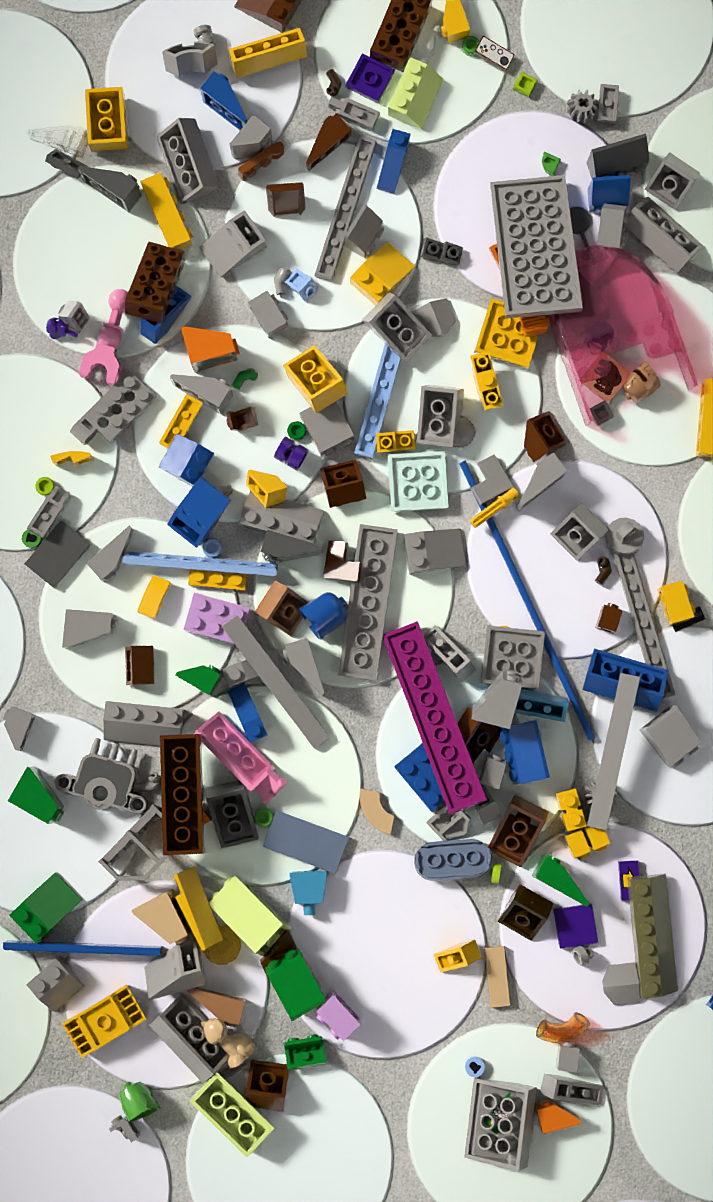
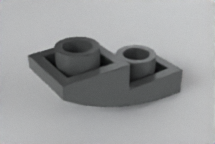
M426 237L423 241L420 257L458 266L463 247L447 241L442 243Z

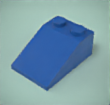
M214 71L200 87L203 103L240 131L247 123V119L228 78L222 73L218 74Z

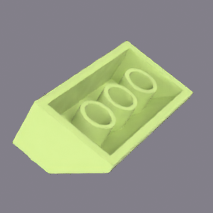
M218 1072L206 1081L190 1100V1103L246 1157L275 1128Z

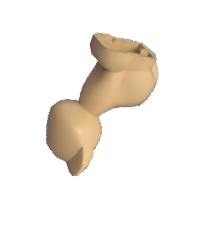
M211 1018L201 1022L207 1041L213 1045L220 1043L224 1051L229 1054L228 1065L230 1068L239 1066L254 1053L255 1044L247 1034L238 1032L233 1035H227V1026L220 1019Z

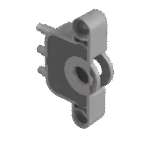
M95 738L90 754L82 758L76 776L59 774L54 780V785L58 790L85 798L87 804L94 809L103 810L113 806L133 813H142L148 808V800L144 796L132 793L137 778V771L134 767L138 752L136 749H132L127 763L116 760L119 744L114 743L109 757L98 754L101 739ZM63 777L69 780L66 788L60 785V780ZM99 786L105 787L108 792L107 798L103 801L98 800L95 795V791ZM136 799L143 801V808L141 810H137L134 807Z

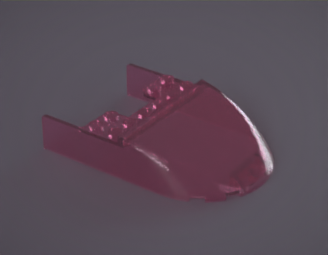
M593 245L575 251L583 306L582 312L550 314L548 317L585 426L593 421V417L582 385L608 375L611 365L607 355L643 344L646 354L653 359L675 353L688 391L694 389L698 383L673 314L674 309L663 287L652 271L635 255L621 248Z

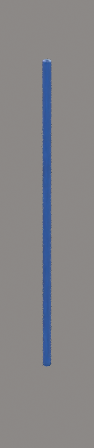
M466 460L459 463L470 488L477 485ZM476 499L481 511L488 507L486 502L480 505ZM491 517L486 520L488 527L537 631H545L544 646L588 740L595 738L591 726L495 521Z

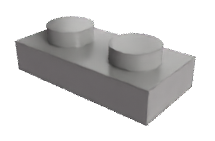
M600 85L597 122L616 123L619 85Z

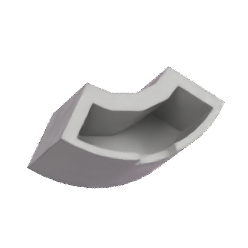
M194 42V45L182 46L181 43L162 51L165 71L178 77L191 72L207 73L218 65L215 45L211 43Z

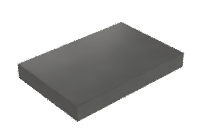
M60 520L24 564L55 589L91 544Z

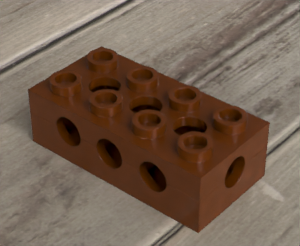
M391 0L371 46L370 57L391 68L404 72L432 8L433 0Z
M148 241L125 299V314L160 324L163 323L184 267L185 251Z

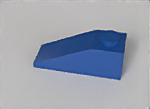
M392 129L376 189L395 193L409 147L410 133Z
M176 286L163 323L160 324L141 319L140 334L156 344L169 331L192 296Z
M243 683L227 690L249 742L253 743L268 736L246 684Z

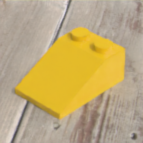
M387 242L350 277V284L376 306L387 293H392L416 266Z

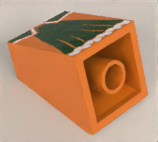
M186 326L181 327L194 372L238 360L236 355L240 354L237 341L236 338H231L230 333Z

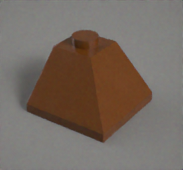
M550 411L527 420L524 448L533 462L538 461L545 454L550 455L569 443Z

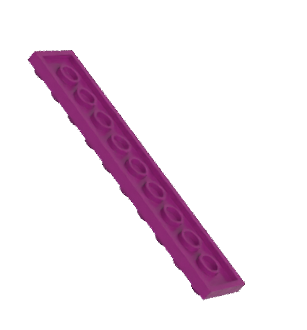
M416 621L384 634V642L449 814L457 813L487 801L419 622Z

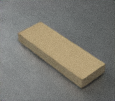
M504 946L484 947L490 1007L510 1006Z

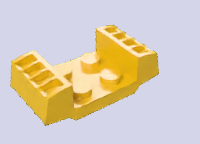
M126 984L84 1011L67 1019L62 1025L80 1057L83 1058L146 1020V1017Z

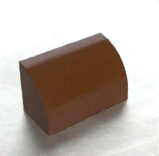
M153 646L125 647L126 685L154 684Z

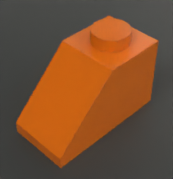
M550 1100L542 1101L539 1103V1106H535L543 1134L581 1124L577 1115L555 1102H550Z

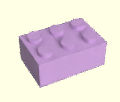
M194 593L183 630L235 645L222 628V625L238 615L244 625L247 626L251 609Z

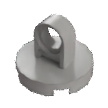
M627 517L618 518L608 526L606 543L614 553L632 555L642 547L644 530L634 519Z

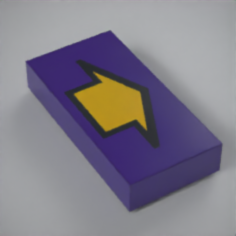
M638 860L618 861L621 901L629 900L627 877L639 876Z

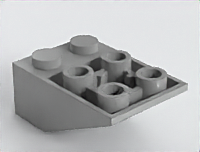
M244 210L225 223L199 248L219 277L222 278L265 249L267 243Z
M196 939L175 945L144 967L149 1001L206 985L202 954Z

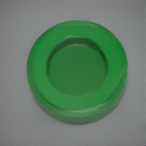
M299 421L290 423L287 428L289 438L294 441L302 440L306 435L305 425Z

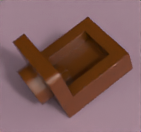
M250 406L236 412H226V422L231 431L240 432L259 425L255 407Z

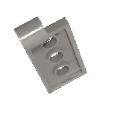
M128 371L72 426L70 433L83 445L88 444L97 432L111 444L157 396ZM127 393H132L135 395V399L133 401H126L124 396ZM114 406H119L122 412L116 415L111 412V409ZM101 419H106L109 424L107 427L102 428L98 426V422Z

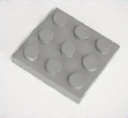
M487 625L481 683L492 684L502 671L514 670L519 672V675H522V687L539 689L545 631Z

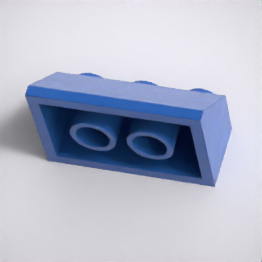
M537 720L512 725L510 729L500 728V738L502 743H504V755L509 764V777L513 781V785L550 778Z

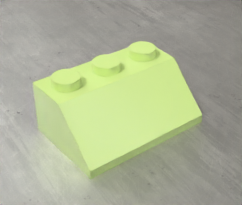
M410 57L388 107V116L422 130L442 85L443 78L428 64Z

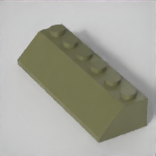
M666 874L627 877L640 996L642 998H653L677 992L678 985Z

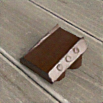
M302 182L266 186L268 211L274 218L276 215L299 213L301 216L306 208L304 184Z

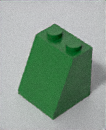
M27 766L8 802L47 824L59 822L64 815V811H62L64 808L63 803L38 768Z
M299 948L290 950L284 957L271 961L265 967L266 974L291 1021L327 1002L321 984Z

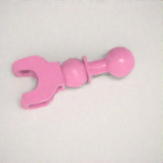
M116 289L109 295L108 304L112 309L109 322H103L102 324L104 327L98 333L99 343H96L95 348L83 356L79 370L81 378H89L94 368L104 366L107 369L106 381L108 385L113 387L118 382L122 367L116 357L118 351L116 347L122 341L121 332H123V329L119 327L122 314L125 313L127 290Z

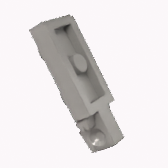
M331 97L328 102V108L334 110L335 114L337 113L341 118L371 131L374 130L380 116V111L347 97L345 99L341 98V100Z

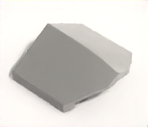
M447 298L428 302L412 311L413 315L432 334V337L448 333L456 323Z
M445 804L426 824L443 841L461 838L470 830L471 817L464 810L450 815Z
M635 962L608 965L602 984L604 994L613 1005L640 1002V985Z

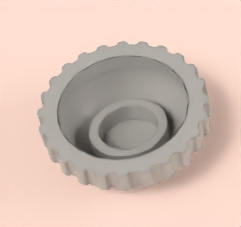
M460 418L454 448H464V446H468L474 440L475 427L468 418Z

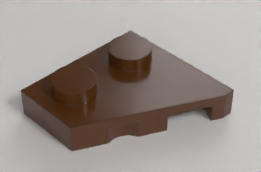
M289 929L284 931L260 959L265 974V967L271 961L279 960L290 950L298 949Z

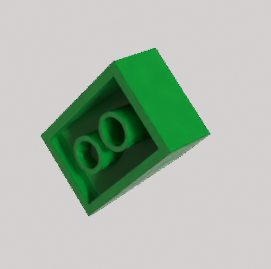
M549 854L547 857L542 855L531 876L588 907L589 902L566 869L560 865L561 861Z
M55 872L9 916L35 943H38L82 899Z

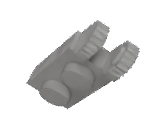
M55 486L27 526V530L44 539L64 509L65 504L70 498V493L66 492L63 494L61 500L57 502L55 498L60 492V487Z

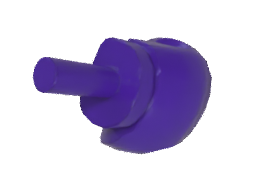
M52 317L46 323V332L49 333L52 339H58L61 336L65 337L66 334L78 337V333L69 330V325L59 318Z

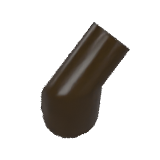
M330 69L326 72L330 80V85L326 92L331 97L339 94L342 82L335 70Z

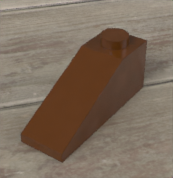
M337 113L333 116H328L323 121V125L306 161V169L308 171L313 169L351 137L350 127Z

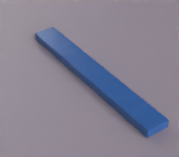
M13 940L3 942L4 950L146 956H159L162 954V946L66 942L35 943L34 941Z

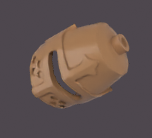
M643 362L630 373L622 386L626 392L624 396L628 400L632 399L634 402H640L652 395L661 386V383L651 366L647 362Z

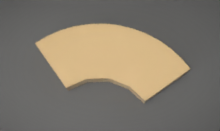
M361 789L360 804L365 817L376 829L391 835L394 815L387 813L382 807L380 792Z

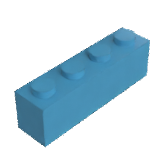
M521 689L515 713L565 722L568 698Z

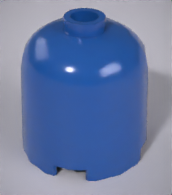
M326 592L301 607L299 612L304 620L307 618L312 624L309 628L314 635L322 640L346 621L348 615L345 607L348 605L342 596L338 598L334 593Z

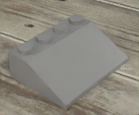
M474 1078L464 1158L517 1171L527 1168L537 1087L520 1083ZM509 1092L511 1093L510 1097L504 1098ZM499 1106L502 1112L507 1114V1117L500 1120L496 1114L490 1113ZM486 1116L492 1119L491 1127L484 1123ZM498 1126L499 1132L495 1134L491 1129Z

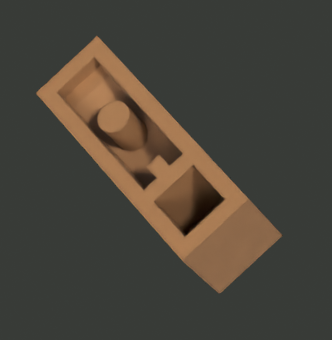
M200 987L187 990L214 1016L224 1021L225 1025L235 1027V1024H240L246 999Z

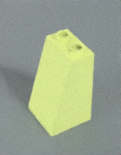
M235 875L228 878L224 883V887L220 891L215 892L210 898V907L258 955L264 956L285 930L292 929L245 882Z

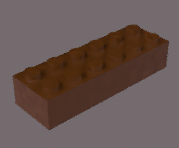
M201 734L160 735L163 855L204 854Z

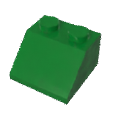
M211 664L208 667L201 665L178 671L175 676L211 697L223 678L220 675L221 670Z

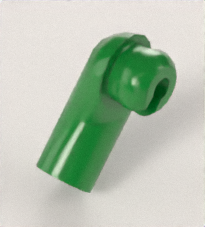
M252 368L240 371L231 386L240 390L244 381L249 379L251 381L257 380L258 373Z

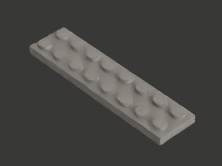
M364 524L359 526L354 562H361L363 565L360 582H351L347 610L348 617L345 624L338 676L372 681L377 680L398 529Z

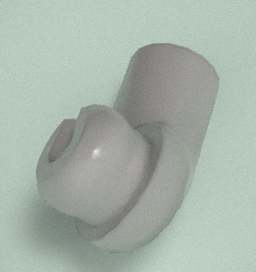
M280 268L274 277L277 295L286 293L284 281L292 274L289 268Z
M151 772L145 782L134 783V791H153L160 782V776L157 772Z

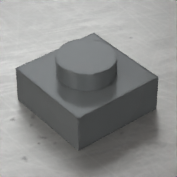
M605 400L588 409L596 426L614 418Z

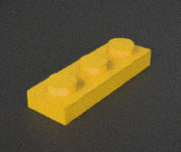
M186 394L159 444L168 449L176 434L185 437L201 410L203 402Z
M190 569L188 585L246 591L247 574Z

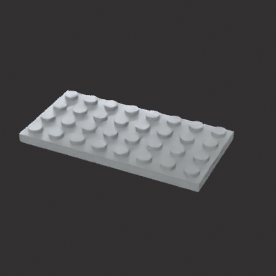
M565 175L490 182L505 319L582 312L583 306Z

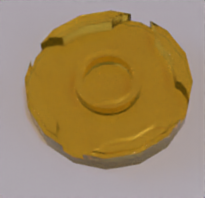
M221 925L218 928L223 940L203 952L212 963L227 965L238 957L242 947L241 938L229 926Z

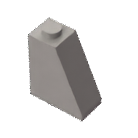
M66 609L62 648L70 649L113 634V629L117 627V618H114L113 613Z

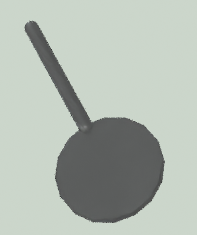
M582 207L570 208L573 234H581L592 265L595 266L596 262L584 234L591 224L590 214Z

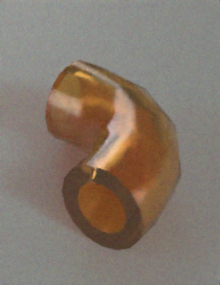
M575 1012L569 1020L563 1023L555 1024L542 1020L537 1027L536 1037L551 1043L569 1042L583 1034L590 1026V1022L584 1015Z

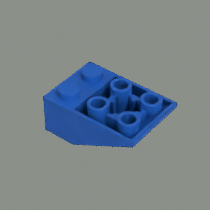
M201 476L176 508L167 525L197 548L208 539L231 499Z

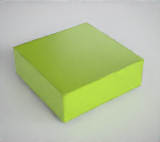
M521 72L513 90L529 98L538 79Z

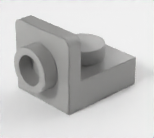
M119 1115L111 1121L112 1125L109 1131L112 1132L121 1126L122 1135L125 1139H129L131 1143L140 1136L137 1127L133 1122L128 1121L126 1115L124 1117Z

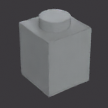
M564 1041L563 1044L558 1043L555 1066L557 1070L577 1073L580 1048L575 1045V1042Z

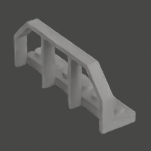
M161 797L98 861L117 881L146 880L170 856L164 855L159 859L136 837V835L140 837L147 830L145 826L150 821L154 823L159 817L162 818ZM131 840L156 862L145 875L120 876L108 864L112 866L120 858L118 854L122 850L126 852L133 845Z

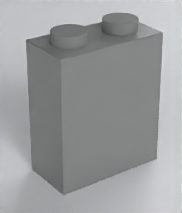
M336 401L318 413H315L311 407L299 413L320 456L324 454L329 456L336 451L337 447L341 445L346 447L352 443L354 434Z

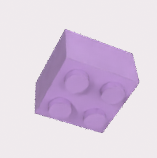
M333 990L326 997L327 1002L316 1008V1017L323 1025L327 1023L330 1026V1032L337 1040L341 1038L345 1041L361 1025V1019Z

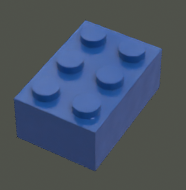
M422 742L398 762L394 768L432 812L444 802V798Z

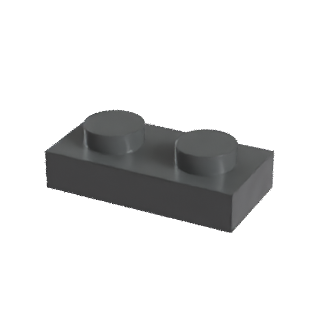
M56 148L47 154L45 162L49 163L52 167L60 169L76 179L81 177L78 171L79 166L88 167Z

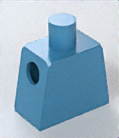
M327 870L290 872L289 876L295 904H303L304 915H315V904L323 903Z

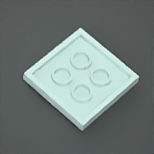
M445 451L388 454L391 512L448 509Z

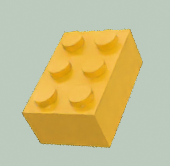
M123 87L85 89L87 136L91 152L129 149L126 99Z
M315 345L283 364L288 379L315 413L320 412L348 394L343 378Z

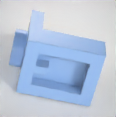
M298 268L284 281L305 302L317 290L313 280Z

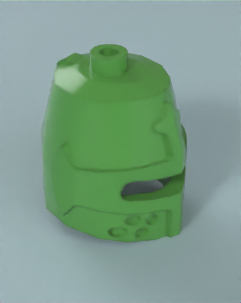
M141 1081L133 1084L131 1082L124 1085L125 1089L118 1094L122 1110L129 1122L144 1118L161 1109L157 1100L151 1097L153 1095L152 1091Z

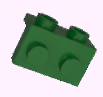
M313 1034L305 1039L290 1038L287 1042H283L288 1071L327 1065L322 1036Z

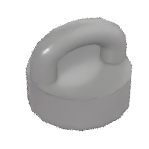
M578 946L572 951L574 960L581 967L589 964V960L594 957V952L591 949L583 948L582 946Z

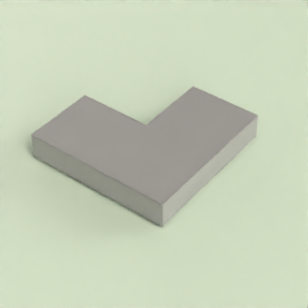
M495 454L477 463L486 480L473 486L471 490L480 505L513 487Z

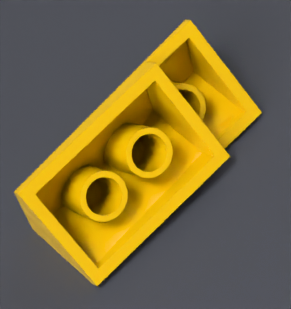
M195 866L173 875L174 881L181 892L180 895L175 897V900L201 952L221 942L223 938Z

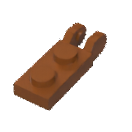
M277 141L238 168L239 177L242 180L245 178L249 179L256 174V170L261 167H267L272 162V159L278 160L284 155V144Z

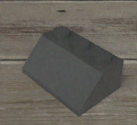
M646 133L591 149L586 162L591 178L621 176L633 171L635 173L644 171L649 163Z

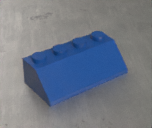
M594 648L582 690L615 700L620 673L638 676L640 680L634 705L657 712L664 694L669 670Z

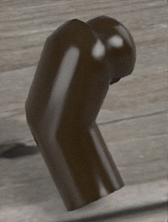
M604 556L599 557L597 560L600 573L594 580L601 586L612 573L610 561Z

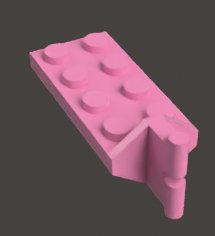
M220 711L194 732V734H201L202 743L250 792L255 790L262 797L263 803L268 804L287 784L286 779L280 778L274 772L276 768Z

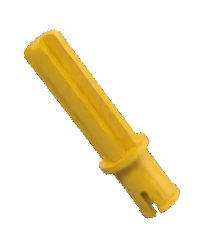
M511 488L504 495L498 496L495 502L470 519L472 526L477 528L501 509H507L508 505L520 498L518 491L515 488Z

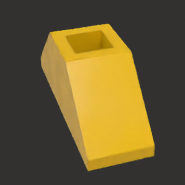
M489 351L470 355L474 382L484 410L502 407L503 401Z

